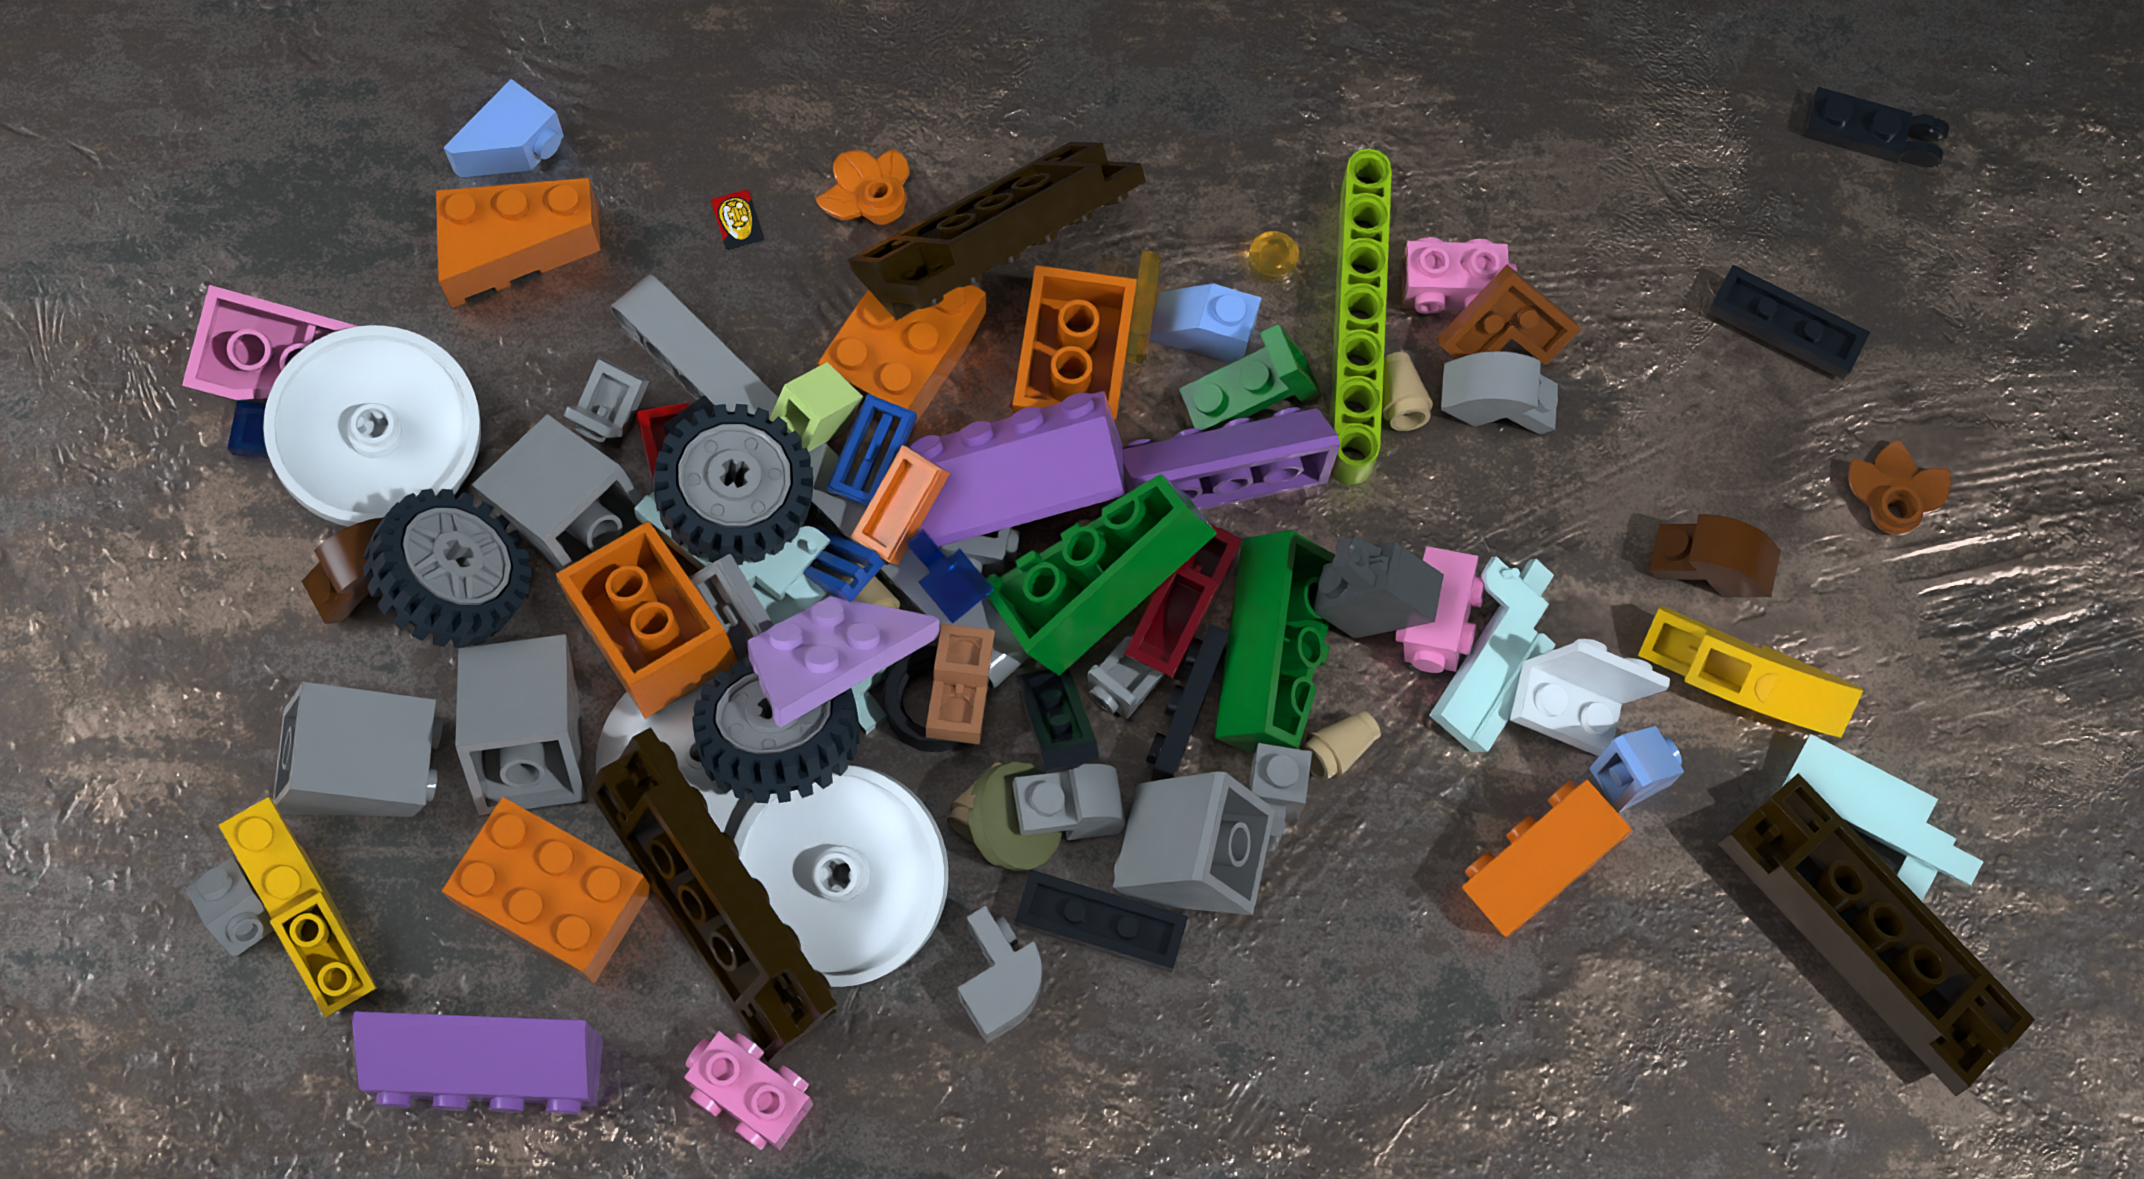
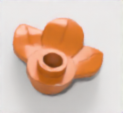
M895 149L886 151L877 159L860 150H849L840 153L833 163L834 177L838 184L816 197L820 209L834 218L850 220L864 216L878 225L893 223L901 217L905 209L907 195L903 185L910 174L908 162Z

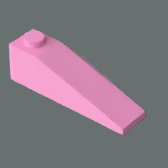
M209 285L182 386L234 400L268 398L283 368L302 349L328 334L358 326Z

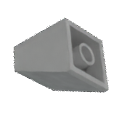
M546 414L472 484V487L483 501L494 507L492 509L494 515L499 517L502 514L510 521L507 527L512 531L517 530L523 541L557 572L642 525L636 519L634 508L643 500V497L621 466L549 414Z
M566 634L458 648L455 747L479 816L491 814L502 796L524 809L587 801L576 668Z
M302 682L283 712L273 800L280 813L293 815L414 817L426 805V802H432L436 790L437 771L429 769L431 749L437 750L442 733V718L434 717L436 700Z
M1210 772L1138 783L1133 803L1130 804L1127 810V829L1121 854L1117 857L1114 866L1115 880L1113 888L1132 900L1152 906L1253 915L1275 809L1226 772Z

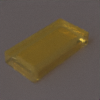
M1142 250L1125 362L1143 364V361H1146L1161 257L1157 252Z

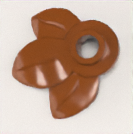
M1895 440L1880 451L1873 464L1853 459L1849 465L1848 483L1854 495L1870 507V515L1875 525L1885 533L1901 536L1912 532L1920 524L1924 514L1937 511L1943 506L1950 491L1951 476L1950 470L1947 468H1931L1919 472L1904 444L1900 440ZM1888 506L1898 508L1902 518L1894 516L1889 511Z

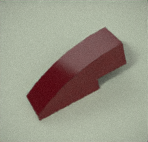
M1212 524L1211 526L1217 534L1157 587L1124 653V656L1172 679L1241 548V538Z

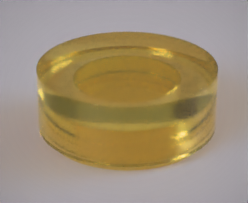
M1269 231L1262 233L1254 239L1250 246L1248 255L1249 269L1260 281L1270 284L1282 283L1288 280L1296 270L1299 259L1298 246L1290 236L1282 232Z

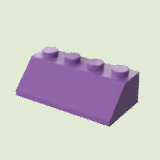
M1104 391L1091 395L1089 393H1077L1067 397L1059 404L1041 409L1027 407L1017 411L1009 418L991 423L987 421L974 422L959 432L941 437L937 435L924 436L913 442L912 445L907 446L950 472L948 479L916 533L917 543L921 552L1125 495L1122 442Z
M1292 407L1275 413L1272 418L1254 422L1250 418H1239L1226 423L1223 428L1206 432L1198 428L1184 430L1169 440L1154 443L1150 439L1136 440L1128 443L1123 448L1125 495L1161 473L1189 497L1201 511L1328 483L1340 447L1339 438L1318 408L1302 411L1301 408Z
M354 1011L352 1026L358 1086L360 1091L376 1098V1106L410 1108L411 1099L433 1100L432 1108L463 1111L467 1110L468 1101L490 1102L489 1110L521 1113L524 1112V1103L547 1104L546 1112L558 1115H579L581 1106H597L603 1038L586 1020Z

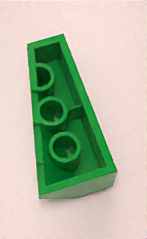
M1160 473L1102 508V516L1083 527L1078 523L1061 533L1062 540L1039 554L1032 550L1016 560L1017 567L1001 577L992 574L979 582V585L1025 652L1060 676L1210 541L1217 532L1192 500Z
M1293 530L1242 538L1215 738L1248 754L1255 753L1258 743L1293 749L1299 748L1317 691L1312 678L1316 667L1325 665L1330 649L1324 642L1330 622L1314 613L1313 610L1323 565L1333 563L1336 555Z

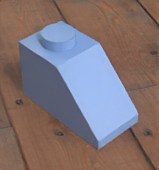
M510 79L448 142L444 150L454 173L461 178L531 171L542 159L550 158L557 151L564 134L556 111Z
M1213 283L1161 291L1146 339L1231 364L1246 356L1256 325L1261 297Z
M1656 726L1623 734L1613 739L1589 768L1617 813L1671 786L1684 773L1681 767L1682 759L1679 750L1670 738L1661 735Z

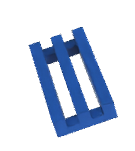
M867 394L826 487L828 493L835 496H843L850 502L860 503L868 507L901 446L906 445L917 420L916 412ZM876 410L881 411L883 415L851 487L845 485V479ZM895 417L901 419L869 494L863 492Z
M815 526L816 529L830 539V543L807 567L803 574L824 591L851 602L882 568L884 562L875 551ZM825 550L831 551V552H833V553H835V554H838V555H840V556H842V557H845V558H847V559H849V560H851V561H854V562H856V563H858V564H861V565H863V566H865V567L862 568V567H860V566H858V565H856V564H853V563H851V562H849V561H846V560H844V559H842V558H840V557H837V556H835V555H833V554H830V553L826 552ZM817 562L838 574L853 578V581L848 584L811 566Z

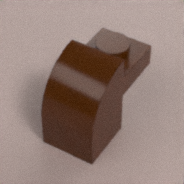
M1699 514L1697 524H1659L1649 571L1657 579H1706L1722 597H1771L1781 550L1766 533L1753 525L1729 517Z
M384 517L366 520L347 527L328 538L314 550L320 562L301 582L324 624L341 623L370 593L367 586L372 578H364L363 567L367 560L363 558L371 536Z

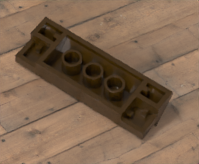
M1069 142L853 256L847 261L850 270L897 321L917 309L929 308L939 304L944 300L943 295L955 288L969 286L980 281L982 273L991 268L1007 265L1018 260L1020 252L1029 247L1042 245L1054 240L1057 237L1056 232L1065 227L1090 220L1093 217V212L1103 206L1117 204L1126 200L1129 197L1128 191L1146 182L1141 163L1108 161L1103 143Z
M651 727L633 736L618 760L600 768L587 791L755 1044L764 1051L763 1056L769 1062L837 1012L835 1007L838 1004L832 997L831 986L821 972L813 969L801 951L800 940L795 931L789 925L782 923L770 905V898L764 885L757 878L751 877L739 859V852L733 839L727 833L720 831L708 813L707 802L702 793L697 788L689 785L678 768L677 759L671 747L667 743L660 741Z
M1799 773L1718 844L1955 1096L1970 1088L1994 1059L2009 1050L2035 1021L2030 1013Z

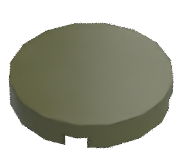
M1012 761L987 769L975 782L971 795H975L973 808L968 809V824L974 843L987 861L995 866H1003L1006 869H1010L1008 871L1031 870L1045 864L1057 850L1063 832L1021 836L1012 783L1015 777L1045 774L1030 763Z

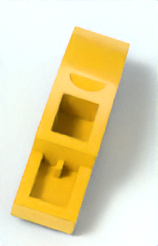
M1663 605L1658 608L1638 654L1639 657L1684 676V682L1706 692L1779 720L1842 738L1864 691V688L1765 645L1762 648L1756 647Z
M267 797L219 824L220 830L272 918L270 920L271 925L324 1017L331 1016L377 989L364 959L305 849L295 839L274 800Z

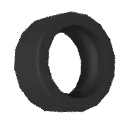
M933 645L921 647L893 664L885 679L883 703L890 728L903 743L920 751L944 752L959 747L964 742L926 738V728L914 723L906 714L903 705V693L908 682L919 673L934 670L938 646Z

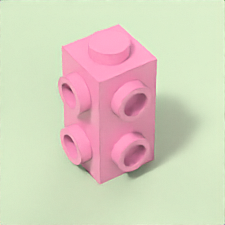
M1434 237L1407 241L1400 262L1401 309H1415L1423 314H1435L1443 310H1464L1507 264L1517 272L1516 263H1509L1508 244H1494L1486 239H1473L1465 243L1443 242Z
M1426 546L1423 561L1444 574L1436 619L1433 623L1397 630L1396 641L1404 643V662L1412 663L1417 669L1429 673H1440L1444 669L1456 672L1460 654L1470 655L1476 624L1468 623L1471 606L1481 608L1485 592L1483 588L1484 582L1481 576L1478 575V556Z
M718 1031L712 1041H709L707 1038L701 1040L685 1063V1066L690 1070L684 1078L695 1088L689 1098L714 1117H717L723 1109L740 1121L734 1131L762 1151L768 1142L780 1151L814 1105L810 1097L804 1093L809 1084L784 1065L780 1067L777 1073L759 1060L764 1051L738 1032L732 1040L720 1031Z

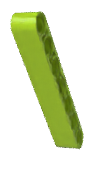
M1371 148L1361 149L1350 157L1340 195L1329 424L1337 433L1340 442L1331 474L1340 483L1347 485L1359 484L1370 476L1381 442L1392 168L1386 155ZM1367 177L1373 180L1375 183L1366 184L1361 182L1357 178ZM1355 221H1366L1373 228H1362ZM1363 265L1372 272L1367 274L1359 273L1352 266ZM1361 310L1366 312L1370 318L1358 319L1351 315L1349 311ZM1358 355L1366 359L1369 364L1358 366L1351 363L1347 357ZM1349 401L1359 402L1365 406L1367 411L1363 413L1352 412L1344 403ZM1345 448L1358 449L1363 453L1365 459L1351 460L1344 455L1342 450Z

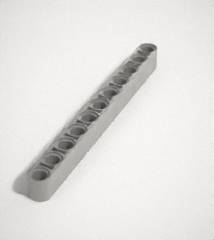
M648 274L610 306L612 314L620 325L696 401L705 395L713 405L726 404L727 412L735 411L736 404L748 405V413L754 415L759 407L769 411L770 419L779 397L655 276ZM824 443L809 451L811 457L810 467H813L814 477L813 495L809 512L829 532L862 545L851 538V535L867 507L860 503L850 502L843 496H835L828 493L826 487L840 456ZM850 468L844 482L845 485L850 487L857 475L852 468ZM867 483L863 492L869 494L871 487ZM916 535L899 565L889 563L881 558L884 564L875 576L910 612L938 618L940 630L942 623L995 630L988 683L990 689L994 690L1030 657L998 611L934 548L921 552Z

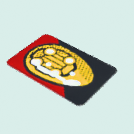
M748 190L738 191L711 200L726 250H733L764 240Z

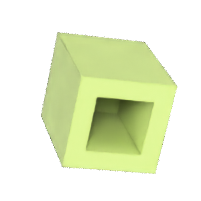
M826 362L784 384L769 420L774 422L777 417H780L787 422V432L791 433L795 430L802 439V449L807 448L809 452L847 431L863 396Z

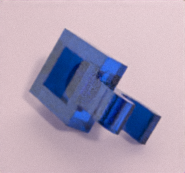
M924 528L907 541L909 548L930 571L918 583L952 624L994 590L960 547L947 557Z

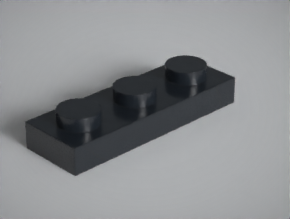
M1732 265L1707 312L1842 380H1845L1850 374L1870 334L1869 331L1735 265Z
M1209 624L1204 640L1195 637L1192 640L1183 667L1192 671L1185 687L1175 684L1165 710V715L1173 717L1167 735L1159 732L1156 733L1146 759L1147 763L1155 765L1151 781L1176 777L1225 650L1230 631Z
M1069 668L1060 676L1050 669L1017 675L1019 695L1044 770H1071L1080 767L1085 762L1099 760L1097 740Z
M1030 870L1014 926L1172 973L1188 916Z

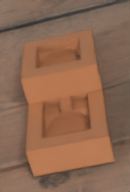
M941 624L934 665V681L926 723V738L980 745L995 630Z

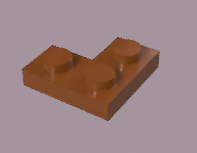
M1507 264L1436 339L1444 350L1454 358L1459 359L1475 353L1500 351L1512 338L1544 365H1547L1581 330V327L1571 316Z

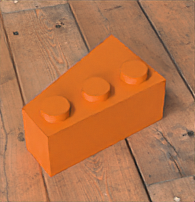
M589 178L436 190L438 279L451 309L465 304V298L495 287L496 291L509 287L511 286V280L537 270H540L542 274L601 251L599 209Z
M1572 779L1569 780L1547 800L1553 807L1537 822L1531 815L1526 817L1506 835L1507 839L1512 843L1497 857H1494L1490 851H1487L1464 871L1470 880L1462 886L1463 890L1505 938L1510 937L1578 877L1591 869L1598 860L1619 842L1622 843L1633 833L1632 828L1588 779L1579 786Z

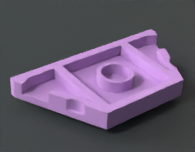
M829 596L747 641L748 654L754 672L759 675L763 695L765 698H769L772 705L774 722L779 727H783L939 638L940 628L939 619L931 615L858 601L848 602L842 598Z

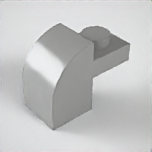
M1512 352L1475 353L1444 363L1441 410L1474 427L1508 418L1540 435L1555 430L1558 383L1540 374L1541 361L1536 358Z
M1083 764L1078 768L1065 772L1015 777L1012 783L1021 836L1065 831L1067 841L1117 835L1120 834L1126 825L1117 770L1113 766Z
M984 906L966 917L967 929L991 967L957 987L959 1000L984 1041L988 1044L1020 1024L1030 1014L1040 993L1042 964L1034 941L1014 952L1011 947L1017 944L1018 941L1010 925L1002 915L993 919L987 907Z

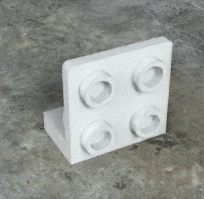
M1578 639L1572 644L1556 650H1548L1545 654L1523 661L1510 721L1600 756L1615 739L1622 704L1668 690L1670 678L1652 671V665L1646 661L1635 658H1621L1607 652V647L1601 642L1591 639Z

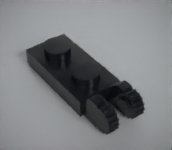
M1818 87L1812 97L1803 136L1893 163L1901 161L1916 166L1934 168V166L1938 167V164H1941L1944 151L1939 146L1929 144L1928 141L1933 143L1944 141L1947 138L1949 126L1945 120L1934 118L1931 115L1921 114L1912 116L1913 113ZM1909 136L1920 140L1907 141V137Z

